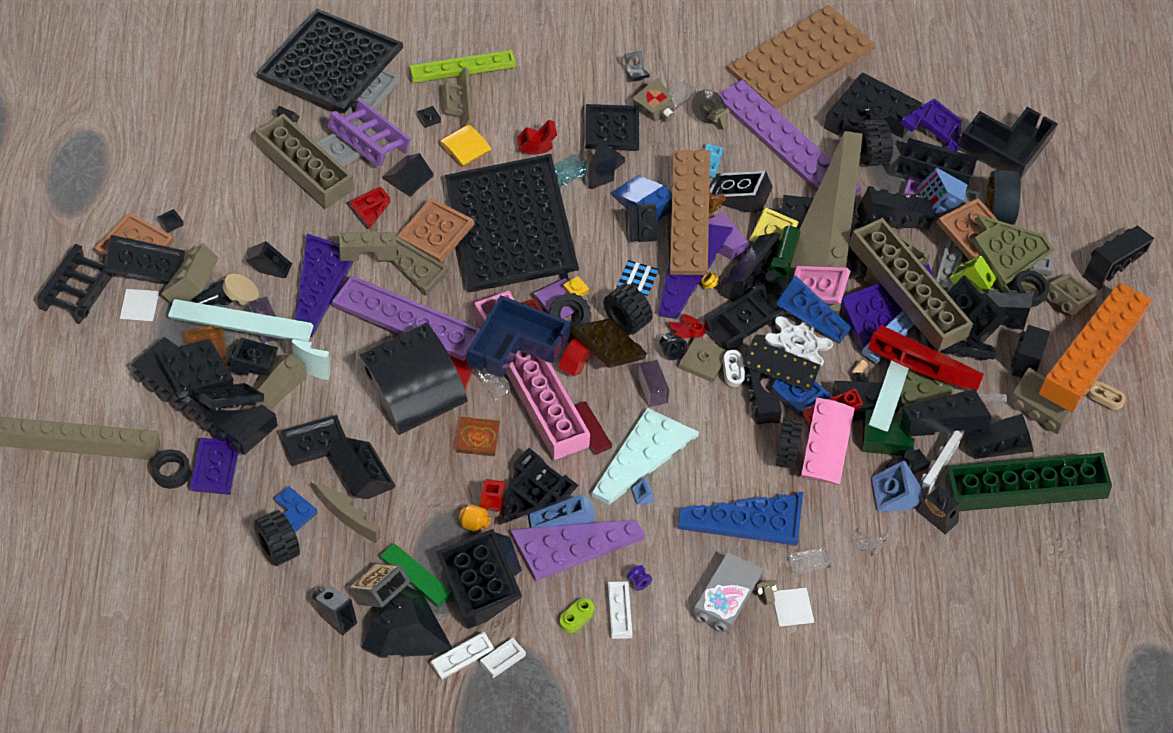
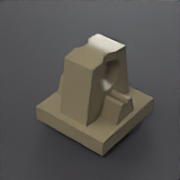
M718 108L707 115L706 118L711 119L718 129H724L729 126L726 116L730 110L729 108Z
M777 580L760 582L754 588L755 593L763 596L765 605L775 602L773 592L777 591Z

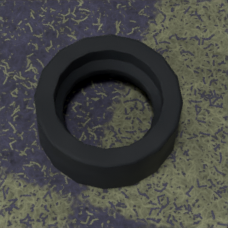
M1026 270L1021 272L1013 281L1011 290H1017V293H1027L1023 289L1021 282L1026 281L1033 284L1037 288L1039 296H1033L1031 307H1036L1043 302L1049 293L1047 280L1036 271Z
M164 450L156 455L151 464L153 479L163 488H178L189 480L191 474L189 459L179 450ZM169 462H176L183 466V470L175 476H165L159 472L162 465Z

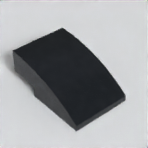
M963 275L947 292L973 323L969 334L976 342L984 343L1009 317L966 275Z

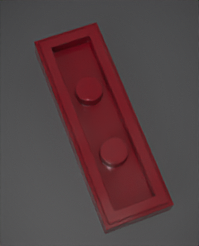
M584 401L574 405L590 433L589 447L594 455L612 449L611 441L587 402Z

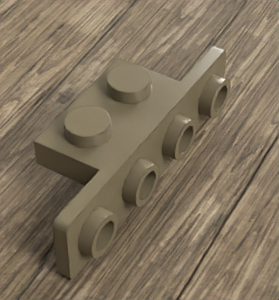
M464 68L457 77L458 85L445 81L442 86L444 112L460 117L461 128L471 125L473 122L468 68Z

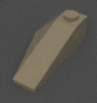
M292 354L276 356L268 375L260 374L253 387L264 394V402H256V405L243 404L241 410L256 408L261 404L271 410L307 378L306 364Z

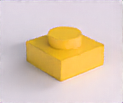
M579 276L563 284V290L566 293H576V295H581L582 297L589 293V288Z

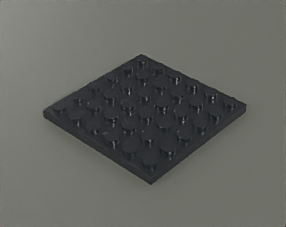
M316 9L257 72V78L345 113L404 48L403 42Z

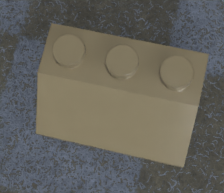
M1028 368L1012 394L1010 405L1046 427L1047 430L1058 435L1068 424L1073 413L1039 395L1045 377Z

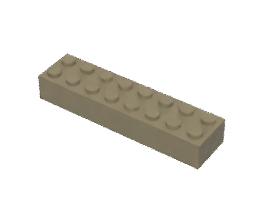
M883 218L853 231L849 243L851 249L938 352L968 337L973 323Z

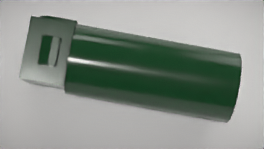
M785 226L783 228L775 256L772 259L770 271H774L777 277L788 278L801 234L800 230L794 226Z

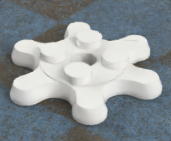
M777 317L775 319V326L780 333H768L765 337L766 344L781 348L784 351L822 366L824 360L818 354V351H829L833 347V342L828 338L817 337L813 333L814 327L802 321L801 325L796 326L792 325L785 317Z

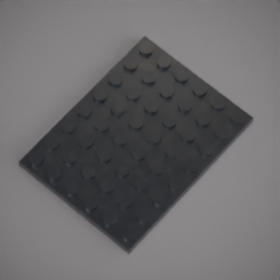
M551 154L445 175L451 208L472 218L475 223L459 242L469 293L579 270Z

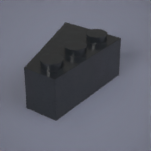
M982 289L1009 316L1001 325L1024 331L1034 291L1017 293V290H1011L1010 293H1000L996 289Z

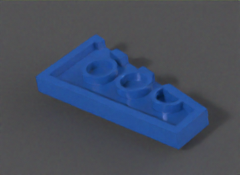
M796 275L776 303L838 343H841L851 328Z

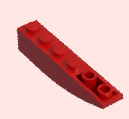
M883 325L873 333L868 346L869 350L904 367L956 386L977 391L984 377V373Z

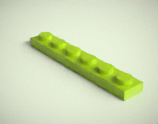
M508 50L409 65L412 81L415 83L459 76L464 68H468L469 74L515 68L516 61L513 51Z

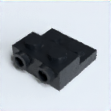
M241 337L239 343L234 344L232 355L228 357L227 366H230L229 371L248 376L250 370L268 375L277 355L278 347Z

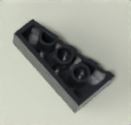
M868 186L857 208L861 226H866L883 218L890 227L924 229L930 228L935 218L930 200L915 196L904 197L902 193L898 192L891 194L885 189L878 191L872 186Z
M1138 225L1132 229H1127L1122 235L1118 234L1113 240L1105 242L1100 248L1096 247L1092 251V258L1082 277L1100 290L1104 286L1105 280L1110 282L1118 271L1122 272L1130 262L1134 263L1150 248L1154 237Z
M971 389L904 406L901 424L908 436L934 435L935 432L952 434L953 431L964 430V433H972L973 430L977 429L987 432L990 427L991 414L976 390Z

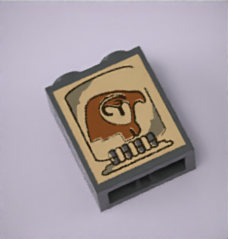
M375 563L347 589L358 605L382 608L405 588L411 580L401 565Z

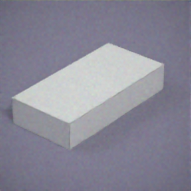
M511 638L482 658L480 665L492 678H495L525 657L526 652L514 638Z

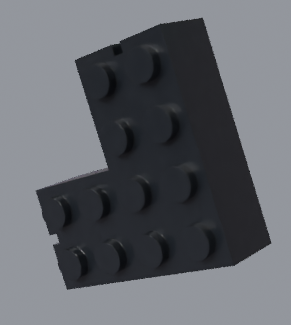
M861 72L826 114L824 129L838 135L841 122H843L841 138L845 131L857 133L861 122L871 121V119H867L866 109L869 108L868 103L886 100L889 117L884 120L887 122L891 133L903 138L909 130L899 122L905 116L919 109L923 103Z
M1026 107L1010 128L979 111L963 131L958 146L1000 170L1018 172L1021 180L1053 138L1058 123L1044 116L1039 129H1037L1036 126L1041 114Z

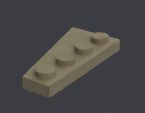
M396 236L397 260L392 262L427 295L449 272V267Z

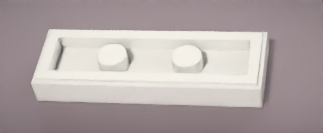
M628 581L608 582L611 638H632Z
M482 632L435 658L430 664L439 679L443 680L493 652L494 647L485 632Z

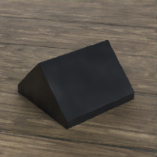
M603 139L599 140L590 163L588 189H594L614 181L616 156Z
M417 153L403 158L383 176V180L411 197L434 176V173L422 155Z

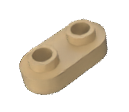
M1096 381L1088 392L1091 399L1113 410L1121 409L1126 401L1124 393L1100 381Z

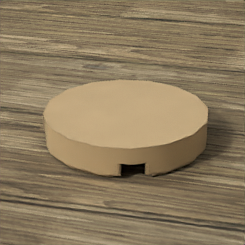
M230 274L223 281L222 288L225 294L231 300L235 301L236 299L241 305H252L259 296L256 285L245 276Z

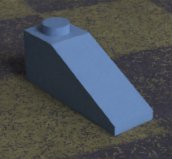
M584 494L529 514L531 528L588 524L596 521L593 503Z

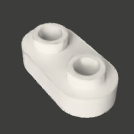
M729 350L725 353L722 360L724 378L729 386L738 387L745 379L743 357L738 351Z

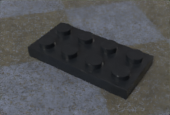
M110 235L104 271L168 284L183 263L185 250Z

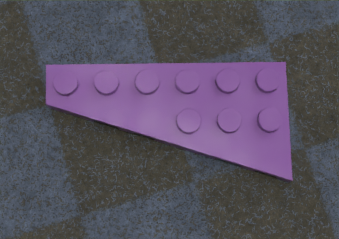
M637 520L510 530V535L535 581L645 539V534Z

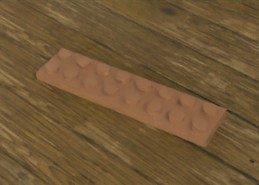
M674 150L670 275H708L710 150Z

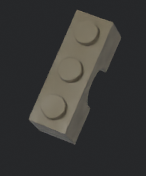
M340 232V261H359V255L367 251L376 253L378 261H396V232Z

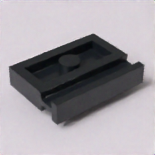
M656 203L639 204L636 206L629 205L630 242L657 241Z

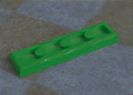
M395 543L380 555V559L385 564L401 565L411 580L409 584L421 592L437 608L452 596L450 589Z

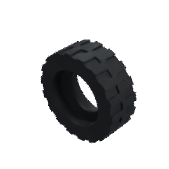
M565 293L553 301L548 313L561 318L560 313L563 307L567 305L576 307L579 312V318L576 322L570 324L571 336L573 335L571 331L574 326L590 322L591 308L587 300L583 299L581 295Z

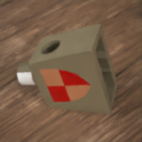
M659 78L632 97L634 106H639V111L654 121H657L662 116L669 121L675 115L671 110L674 107L673 99Z

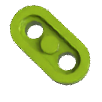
M586 598L576 601L561 615V629L566 633H574L593 617L595 609L593 602Z

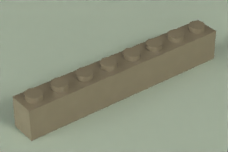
M0 416V446L144 460H153L159 453L160 439L158 431Z

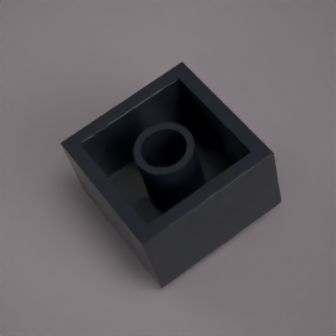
M1028 325L1026 332H1021L1010 366L1014 368L1012 376L1022 378L1028 368L1037 372L1050 331Z

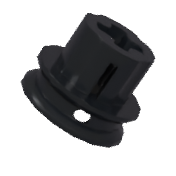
M666 333L659 342L664 355L670 360L679 359L687 349V342L679 335Z

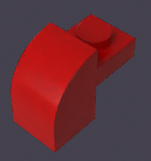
M547 120L539 130L526 127L517 137L519 151L530 155L544 154L553 148L551 141L557 136L554 121Z
M574 338L567 346L558 369L572 376L581 374L586 360L593 357L594 354L582 342Z
M486 479L483 482L480 507L486 510L501 512L506 481Z

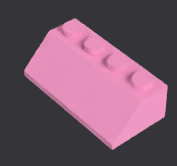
M816 398L801 477L840 485L854 407L832 400Z

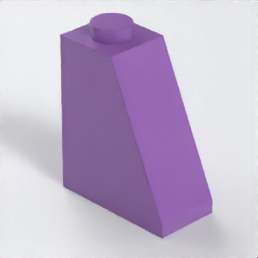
M724 212L709 219V224L733 227V231L724 242L723 248L719 250V254L730 260L737 257L740 258L743 253L746 254L748 241Z

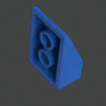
M639 175L611 192V195L628 211L629 205L636 206L639 204L656 203L657 221L672 212V192L664 185Z

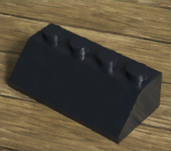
M780 233L760 235L755 242L752 241L750 243L746 254L743 253L737 266L734 265L731 268L730 275L722 280L720 285L722 288L721 296L734 302L754 288V283L762 270H767L771 265L779 243Z

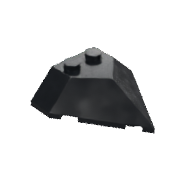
M528 447L515 461L513 467L515 472L513 479H510L503 503V515L499 517L498 524L502 525L565 501L579 485L568 476L560 475L548 466L540 455Z
M409 586L403 588L380 609L373 619L362 645V649L379 658H388V655H401V657L434 655V653H446L453 649L425 596Z

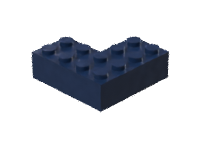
M500 295L467 350V365L482 371L486 368L487 373L503 378L518 350L554 364L561 352V348L564 347L570 336V322Z

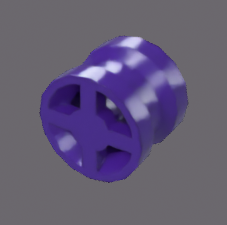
M643 565L634 567L627 574V579L634 583V588L637 591L646 588L653 579L650 574H646V569Z

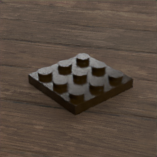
M611 319L574 326L571 331L608 368L644 360L647 355L642 346L634 342L629 337V334L621 330L616 322Z

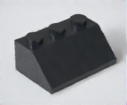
M343 437L329 452L333 458V463L340 470L343 480L348 484L350 492L354 497L370 499L395 488V483L370 442Z

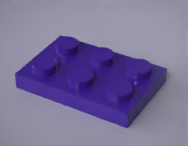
M201 438L190 486L191 491L231 495L239 451H234L226 440L222 442L219 439Z

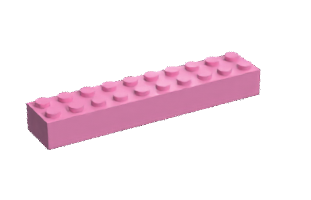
M510 291L474 303V317L480 328L500 295L514 300ZM518 350L505 373L553 460L588 448L590 433L550 362Z

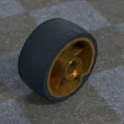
M1007 170L991 171L986 192V207L998 221L1014 225L1017 221L1020 207V175L1018 172Z

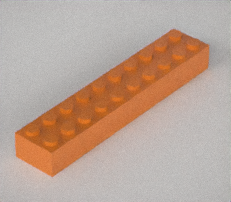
M1119 282L1046 376L1039 395L1073 413L1144 318L1152 299Z

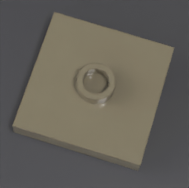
M694 338L679 363V368L714 382L723 367L722 360L727 350L699 338Z

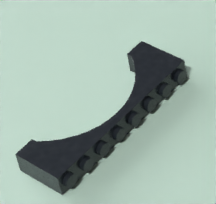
M163 337L131 364L132 376L137 382L145 384L151 392L159 394L165 402L169 401L178 411L186 413L192 421L200 423L206 431L214 433L220 441L226 440L234 451H239L243 455H246L278 426L276 414L262 404L259 407L245 410H211L209 407L194 401L189 396L178 398L155 358L156 352L178 347L166 337Z

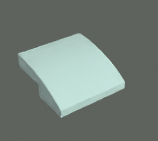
M293 339V355L306 364V373L320 379L329 380V351L312 349V342Z

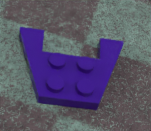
M935 98L908 116H905L899 122L911 132L921 123L924 128L931 131L938 139L947 144L945 148L959 151L958 139L961 134L962 120Z

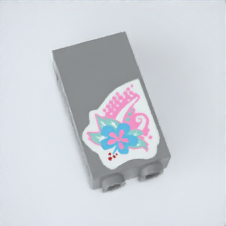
M727 552L697 602L693 617L700 623L714 627L719 632L730 634L733 624L754 588L762 581L764 569Z

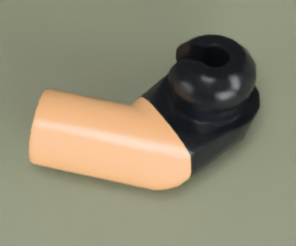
M860 360L852 370V375L856 382L868 381V376L865 377V373H863L868 366V363L864 360Z

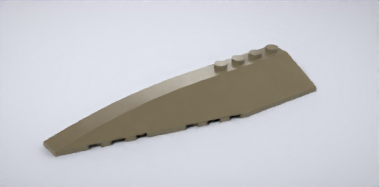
M844 132L799 229L801 234L787 279H793L797 266L846 268L862 134ZM827 304L839 315L840 304Z

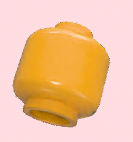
M470 504L461 510L459 522H461L464 529L480 533L484 528H488L490 517H488V511L485 508Z

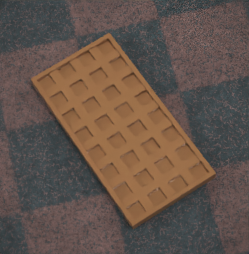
M827 5L727 65V71L738 81L744 80L777 110L874 50L875 43L830 5Z

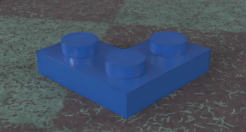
M290 486L275 497V503L286 511L284 515L289 520L294 532L298 531L318 514L317 509Z

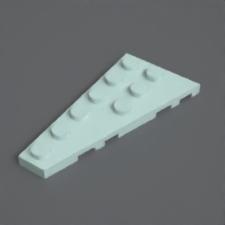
M647 408L593 490L592 497L610 505L627 492L629 487L640 482L642 477L648 473L650 474L670 459L677 450L683 449L690 440L696 439L699 436V432Z

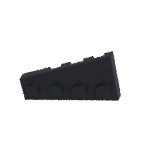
M917 327L915 333L919 343L935 349ZM961 340L941 350V352L946 354L953 352L963 357L975 356L981 360H994L996 355L992 345L973 340H967V342Z

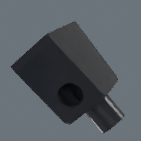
M332 586L324 591L317 589L313 593L312 599L316 601L319 615L340 635L343 636L357 624L352 599Z

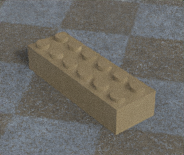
M284 113L255 131L256 145L325 209L354 190L353 175Z

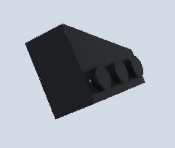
M834 380L832 396L835 397L856 388L863 405L854 411L852 422L861 421L864 419L866 409L874 410L883 383ZM901 395L899 397L895 412H899L902 401Z
M1023 413L990 423L989 431L987 432L977 429L973 430L972 433H967L975 459L1034 452Z

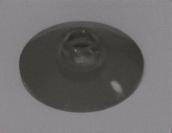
M701 90L693 97L691 107L694 115L700 121L711 124L713 123L712 120L707 119L706 116L718 108H725V103L722 97L715 91Z

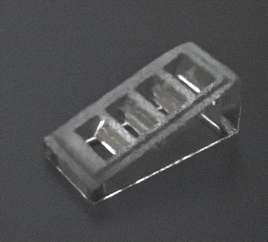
M477 368L473 370V374L495 400L511 392L509 381L504 376L500 378L490 373L483 375L486 373V368L483 371Z

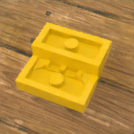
M467 125L440 140L448 155H453L461 168L491 151L488 143L471 125Z

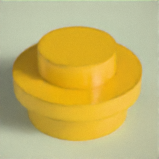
M708 272V275L701 279L702 287L704 289L714 288L718 283L717 274Z

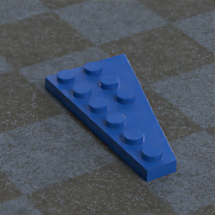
M796 492V495L789 496L781 494L774 498L759 497L737 500L735 503L730 504L722 502L717 503L715 506L706 507L705 505L684 507L680 510L678 529L797 546L803 492Z

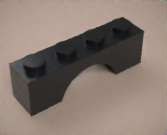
M744 366V370L747 373L745 374V383L750 388L748 390L749 401L753 402L751 408L752 416L756 417L757 424L780 423L782 410L779 396L767 392L760 383L770 375Z

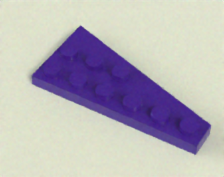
M709 224L708 270L716 259L719 250L723 248L724 242L733 231V227ZM669 261L658 312L659 316L677 319L688 303L689 297L695 292L698 283L705 275H670Z
M307 234L295 320L312 323L314 326L310 337H313L354 261H340V244Z
M929 264L925 265L924 267L933 276ZM881 283L842 297L840 304L860 351L870 343L873 333L881 325L886 327L903 311Z

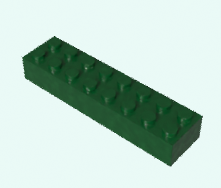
M1104 453L954 465L947 467L945 477L950 496L960 504L959 511L1107 499L1112 488Z

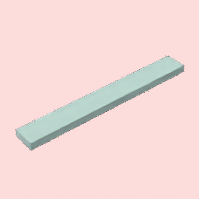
M174 299L168 315L170 319L287 340L309 341L314 326L312 323L177 299Z
M894 361L890 362L869 423L870 426L888 432L909 368Z

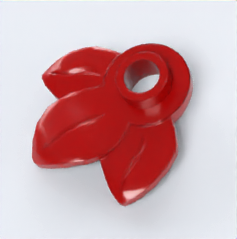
M683 314L682 322H669L668 324L670 329L675 332L674 335H679L682 338H700L705 334L704 325L698 322L696 318L687 314Z

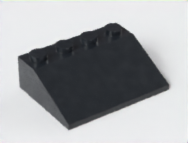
M494 529L436 551L467 629L489 621L522 597Z

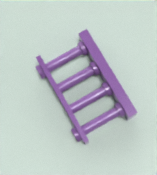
M361 99L358 100L356 111L345 117L337 111L330 113L327 127L375 166L383 165L385 154L395 148L400 149L403 153L408 152L411 138ZM360 118L365 123L356 127L350 122ZM373 128L378 133L368 137L363 132ZM386 138L391 143L381 147L376 141Z

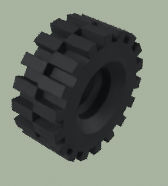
M783 417L775 466L795 469L803 420Z

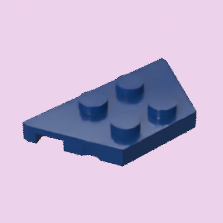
M776 379L771 391L778 395L779 399L797 415H803L802 410L814 406L816 398L827 400L833 398L816 381L812 390L808 391L783 380Z

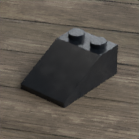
M766 171L717 173L709 190V201L744 212H760L763 210L773 186Z

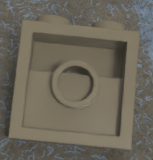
M1070 273L1050 282L1047 295L1049 301L1056 303L1063 312L1072 316L1081 312L1085 305L1091 303L1097 297L1094 291Z

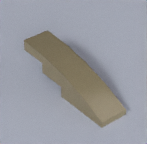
M317 483V497L333 515L361 536L374 543L378 542L380 539V527L367 521L366 512L353 507V498Z

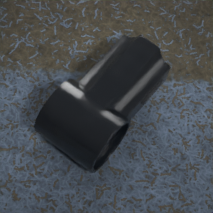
M224 280L216 282L212 288L204 290L194 297L196 303L211 306L218 303L228 305L233 300L225 294L222 288Z

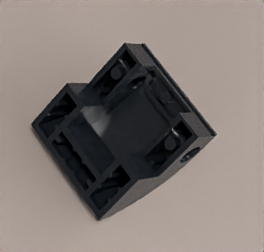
M427 322L359 354L361 370L378 392L381 409L399 435L468 402L462 381L452 359Z

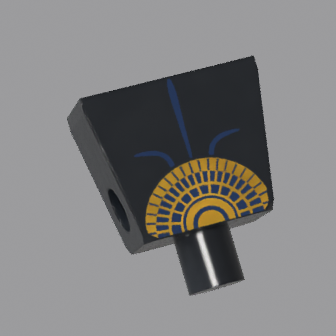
M937 487L925 497L917 512L946 535L959 522L960 504L950 496L949 490Z

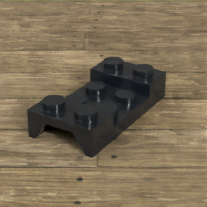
M762 284L706 318L704 328L723 349L727 351L734 350L742 345L743 339L767 324L770 326L774 325L777 317H785L786 310L777 307L768 298L765 286Z

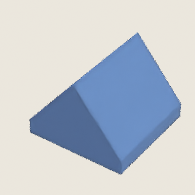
M644 477L632 488L639 505L654 502L648 479Z

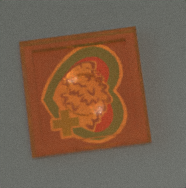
M461 417L456 452L495 457L500 421Z

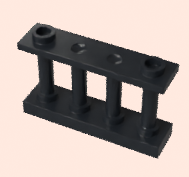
M909 138L904 156L901 155L897 172L925 180L938 168L967 184L968 189L978 157Z
M74 244L38 295L39 309L47 311L52 305L59 306L74 312L76 323L80 324L88 316L91 307L111 278L115 277L116 274L105 272V264L85 257L82 246ZM84 264L102 272L98 278L76 271L79 265ZM73 277L92 284V286L86 292L66 283ZM65 291L83 299L79 305H75L56 297L60 292Z

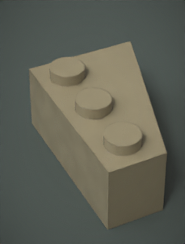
M204 243L198 247L193 246L188 251V256L161 293L172 304L174 299L189 301L203 291L219 259Z

